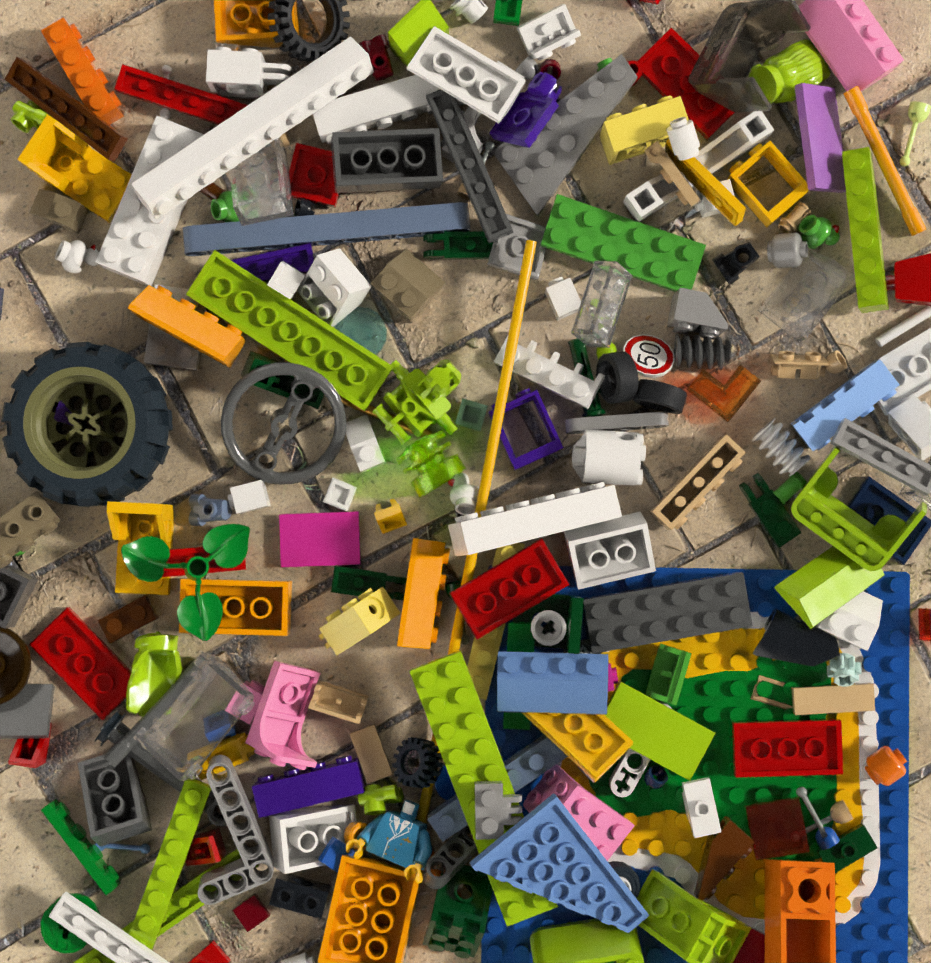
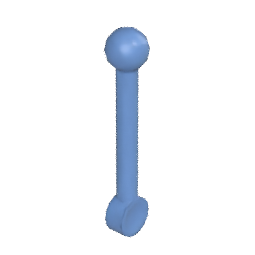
M95 843L101 851L107 848L141 851L143 854H148L151 849L150 845L146 843L141 846L110 843L101 847Z

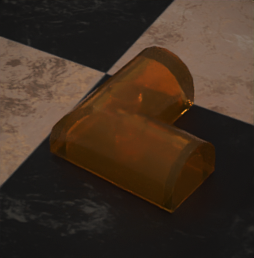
M739 365L723 385L706 370L702 369L686 390L728 423L760 384L761 380L742 365Z

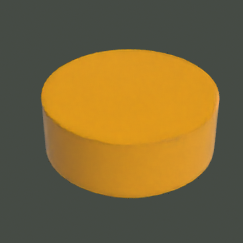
M357 821L350 823L344 832L345 843L347 844L348 841L357 839V836L367 824Z

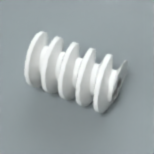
M774 418L761 428L751 441L762 440L758 449L768 448L769 451L765 457L775 456L776 459L772 465L782 464L783 467L779 473L789 472V476L802 468L811 457L809 455L800 457L804 449L802 447L793 449L797 443L796 439L786 441L790 432L784 431L779 433L783 424L777 423L773 425L776 419Z

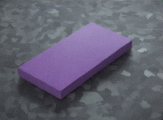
M807 83L795 85L808 190L834 193L846 192L842 159L843 145L835 88Z

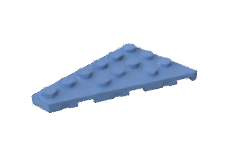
M554 793L469 862L475 871H481L501 882H508L516 888L545 897L548 901L562 904L565 908L580 914H586L599 919L602 923L616 926L617 929L627 933L631 932L650 916Z

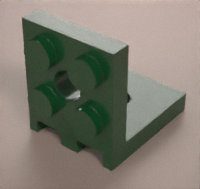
M553 594L513 618V622H532V617L535 613L553 610L559 613L565 620L566 634L558 644L552 646L542 645L535 639L534 646L565 649L568 653L579 654L584 598L576 595ZM552 620L543 626V634L547 631L551 633L554 631Z
M464 865L444 887L437 889L423 945L428 946L433 951L441 952L446 950L454 952L456 956L461 958L475 957L485 932L493 892L486 873L475 871L471 866ZM466 888L471 892V897L462 899L458 896L457 890Z

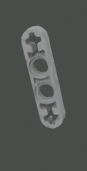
M668 412L571 418L565 420L566 434H584L585 430L626 431L663 428L669 426Z

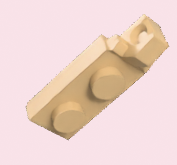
M656 141L645 150L649 161L661 164L664 169L660 173L668 184L674 182L678 187L679 191L676 192V195L684 206L689 203L691 207H695L700 203L701 199L660 143Z

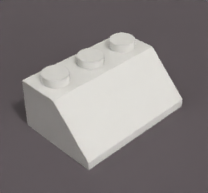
M641 511L564 531L567 551L578 590L656 571L648 525Z

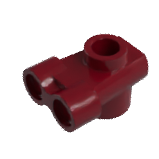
M385 34L358 43L369 54L374 71L372 75L376 81L385 80L394 75L387 51L390 46ZM379 62H383V63H384L382 66H377V65H376V64L379 63Z

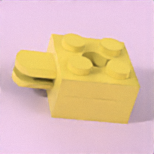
M384 587L375 592L371 588L358 596L360 602L355 598L341 607L343 613L338 609L326 617L328 623L319 628L321 634L318 635L320 640L324 638L327 640V643L324 644L326 649L331 647L335 654L339 655L400 614V611Z

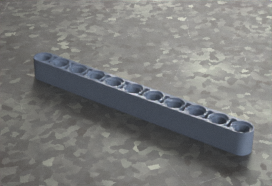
M458 202L192 225L183 227V240L186 256L211 255L214 250L221 254L286 249L309 243L312 246L414 238L423 237L425 234L466 232L471 229L468 203Z

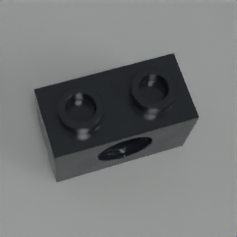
M280 871L274 884L269 905L321 919L331 885L289 873L284 874Z

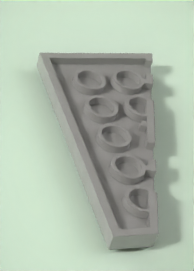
M622 54L557 102L558 108L530 148L504 142L492 151L537 216L541 214L547 202L553 197L565 177L571 172L591 144L595 135L602 128L604 121H607L606 118L619 105L638 78Z

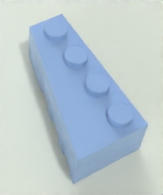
M876 359L790 424L810 450H820L831 441L830 438L834 436L842 419L846 418L853 421L859 416L861 418L865 417L875 409L873 405L882 399L885 402L897 393L895 388L900 384L880 359Z

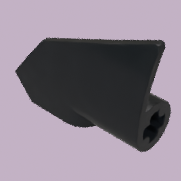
M777 608L768 617L764 628L766 631L752 652L756 656L812 667L840 655L836 637L817 627L810 629L803 620L799 621Z

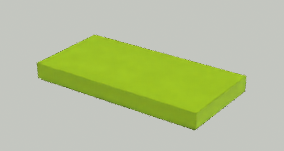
M619 681L607 703V715L605 716L633 741L630 749L687 780H691L715 732Z

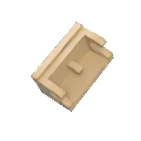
M318 680L308 708L360 724L369 695Z

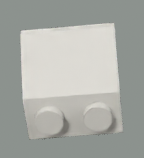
M863 591L815 627L859 649L868 651L879 627L883 600Z

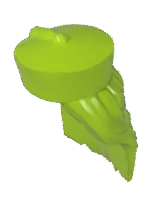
M803 39L795 42L779 53L767 58L762 66L761 64H756L752 67L746 84L749 98L758 107H767L772 103L796 100L795 85L800 83L818 85L830 77L829 66L811 41Z
M157 631L156 633H148L136 638L134 646L138 648V652L134 656L132 672L126 692V709L129 713L135 715L138 713L139 716L143 717L180 678L182 665L180 654L177 650V635L161 634V632ZM173 705L164 713V715L172 714Z

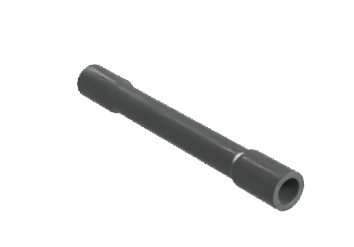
M197 657L185 669L180 678L131 730L114 744L103 758L115 768L142 736L205 673L209 666L200 657Z

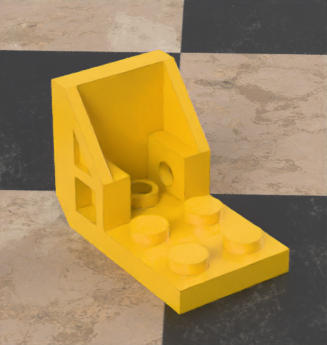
M48 114L17 159L35 175L73 200L81 203L108 223L115 216L132 175L93 150L85 141Z
M107 501V516L113 540H118L115 593L170 595L171 577H162L154 582L138 580L126 567L121 548L123 545L140 538L153 536L162 539L169 547V550L173 549V505Z

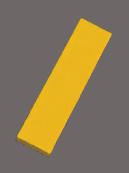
M668 139L665 143V151L683 176L733 225L737 226L741 223L746 207L695 157L679 160L678 156L674 155L670 140Z

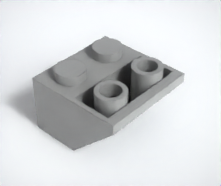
M679 288L672 297L667 327L673 328V332L688 334L691 331L699 333L700 338L710 336L713 340L715 336L719 337L728 329V323L706 292Z

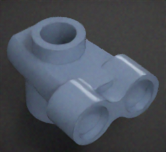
M192 494L189 497L191 512L188 521L191 526H204L206 522L226 521L231 517L232 510L227 500L206 498L204 494Z

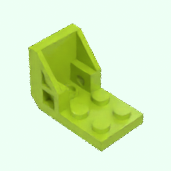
M654 869L651 870L636 898L650 915L638 926L689 963H733L751 930V927L708 902L695 898Z

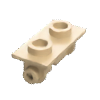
M779 351V354L770 355L776 364L771 365V376L795 379L796 369H800V379L819 380L820 377H825V367L821 366H828V362L818 352H805V355H795L791 351Z

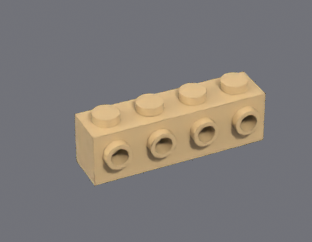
M727 434L721 436L658 501L649 513L667 530H673V528L678 530L688 520L686 515L692 509L696 511L706 501L704 496L710 490L714 492L725 481L722 477L728 471L732 473L741 465L743 461L740 458L746 452Z

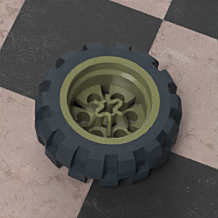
M90 342L68 343L65 348L60 350L51 348L34 358L35 365L28 371L21 370L11 385V388L15 389L10 403L4 402L1 422L7 425V436H4L2 440L7 457L14 459L18 466L16 473L29 487L36 488L43 493L44 497L61 504L79 507L107 506V501H124L126 496L135 491H141L154 479L152 474L159 464L163 465L170 448L167 445L169 431L173 430L172 411L167 407L165 401L167 394L158 379L146 369L144 364L124 351L106 344L102 346ZM86 384H95L92 400L88 397ZM104 397H109L111 400L110 407L102 410L100 407L101 400ZM78 398L84 400L80 411H76L74 408V402ZM59 401H62L72 412V414L67 411L65 412L68 421L74 425L66 435L63 434L61 429L63 423L54 419L55 413L53 411ZM122 403L124 405L125 410L117 414H114L118 406ZM118 419H123L125 427L121 432L117 433L114 429V424ZM78 420L89 421L92 427L96 428V431L86 429ZM115 436L124 438L121 446L114 441ZM67 440L69 443L57 452L54 444ZM106 442H110L112 445V451L108 456L102 454V446ZM83 443L86 449L83 456L78 457L75 449L78 444ZM94 452L97 466L89 467V461Z

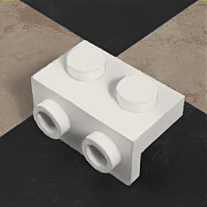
M561 4L516 27L528 56H531L533 59L538 58V60L550 57L553 54L552 50L560 46L561 48H566L576 42L575 38L581 36L580 31L575 29L565 4Z

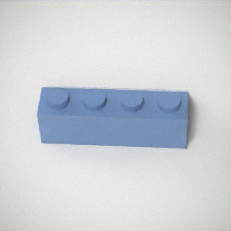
M498 652V712L607 715L608 654Z

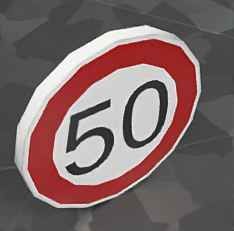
M642 334L633 336L626 342L622 350L632 357L638 374L644 377L656 378L664 376L671 371L675 362L674 352L665 341L653 335Z

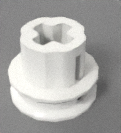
M455 0L450 9L456 11V16L462 14L473 24L487 11L488 7L482 0Z
M544 610L533 618L531 632L538 643L552 646L558 644L564 638L566 623L559 613L553 610ZM552 620L554 631L552 633L547 631L543 634L541 623L543 621L548 623Z

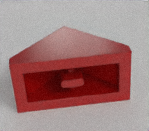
M52 722L50 724L49 738L17 739L8 764L29 768H37L45 764Z
M219 828L194 836L185 860L186 866L218 863L223 859L227 852Z

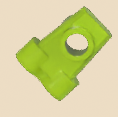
M29 100L27 103L17 101L12 108L15 114L10 120L18 129L29 133L32 127L39 128L48 113L33 101Z
M379 784L365 786L364 793L358 794L359 805L364 807L365 815H379L386 812V803L403 802L404 795L402 788L397 787L396 784L383 786V788Z

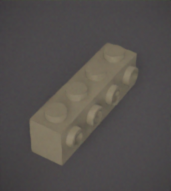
M38 491L0 517V569L11 563L12 557L19 551L25 552L35 544L34 540L42 534L46 536L52 533L58 527L57 523L61 521Z

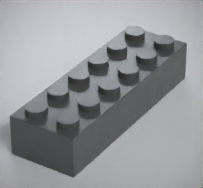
M742 572L587 597L583 601L584 621L592 654L753 626L744 574Z

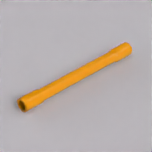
M856 86L843 93L845 99L860 124L902 212V217L911 236L926 230L917 208L913 205L875 126L859 87Z

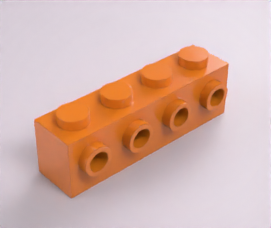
M63 17L42 29L43 36L84 106L109 125L124 117L119 109L122 103L114 91L109 92L105 85L109 82L101 68L96 70L92 63L96 60L88 46L83 47L79 39L83 37L74 23L69 25Z

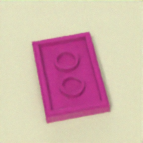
M359 512L279 514L281 567L361 564Z

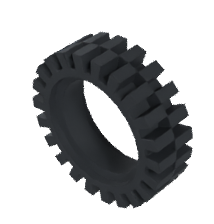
M295 0L270 1L268 8L274 9V12L268 13V20H275V25L269 26L270 32H278V35L273 37L275 43L283 42L280 49L283 52L289 51L288 56L297 58V61H315L340 44L341 40L347 39L348 34L343 32V30L350 29V23L344 22V18L350 17L349 11H342V7L348 5L346 0H319L324 7L327 23L323 36L314 44L303 40L294 28L292 8Z

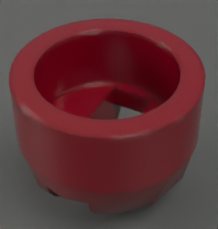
M555 59L543 61L540 66V72L547 73L548 66H552V74L550 75L558 80L561 76L560 64Z

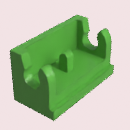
M660 643L645 695L677 705L692 653Z

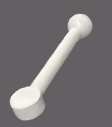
M164 65L162 73L164 78L169 79L172 68L169 65ZM163 107L159 114L162 118L168 120L171 117V113L167 108Z

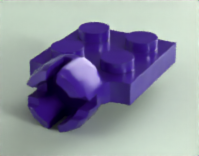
M537 73L529 83L527 90L518 94L511 109L499 124L495 123L489 132L492 138L530 148L559 106L556 100L562 92V86L559 85L556 88L557 79L548 73Z

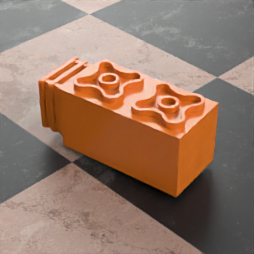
M765 859V963H836L835 863Z

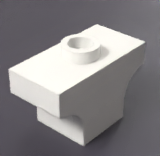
M706 777L683 782V792L681 793L686 816L690 822L694 838L721 833L710 778Z

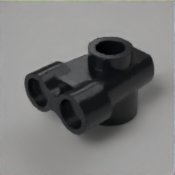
M747 242L737 246L726 255L723 253L719 254L712 261L728 284L731 285L740 279L738 276L760 257L751 243ZM741 253L748 255V260L744 263L738 260V256Z

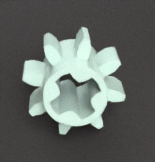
M840 653L839 656L829 660L830 665L827 666V676L830 678L834 677L835 684L848 687L853 685L855 681H859V675L862 674L861 662H855L854 656L848 653Z

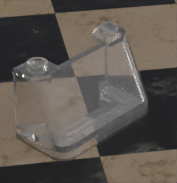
M202 652L194 661L198 671H192L190 675L193 679L161 718L156 717L153 720L155 725L149 730L141 727L133 737L179 781H185L189 778L191 780L195 779L201 773L203 763L242 715H246L254 706L253 693L227 664L216 655Z

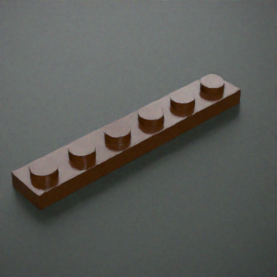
M16 57L4 80L106 159L115 162L128 138L24 59Z

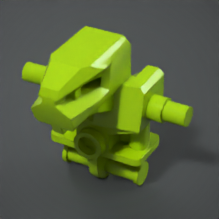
M448 359L440 360L437 365L428 370L426 375L417 368L409 372L397 360L390 364L393 366L392 371L396 374L400 384L391 393L387 392L383 399L397 416L393 418L385 410L382 403L372 413L379 417L386 425L384 428L388 432L391 431L401 442L402 446L412 437L399 425L401 421L408 426L417 438L422 435L428 426L438 423L441 428L443 427L451 436L458 428L447 415L451 409V403L446 397L458 387L461 380L460 371Z

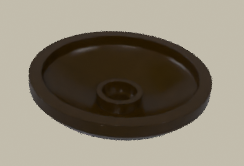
M0 626V704H4L15 698L27 684L31 673V655L26 643L16 632Z

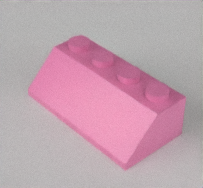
M805 0L791 12L846 91L858 86L862 92L890 74L904 61L863 0Z

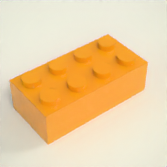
M188 578L180 579V602L187 596H196L195 581ZM201 579L200 594L212 592L219 597L222 603V619L215 634L287 636L291 633L292 581ZM179 623V633H189Z

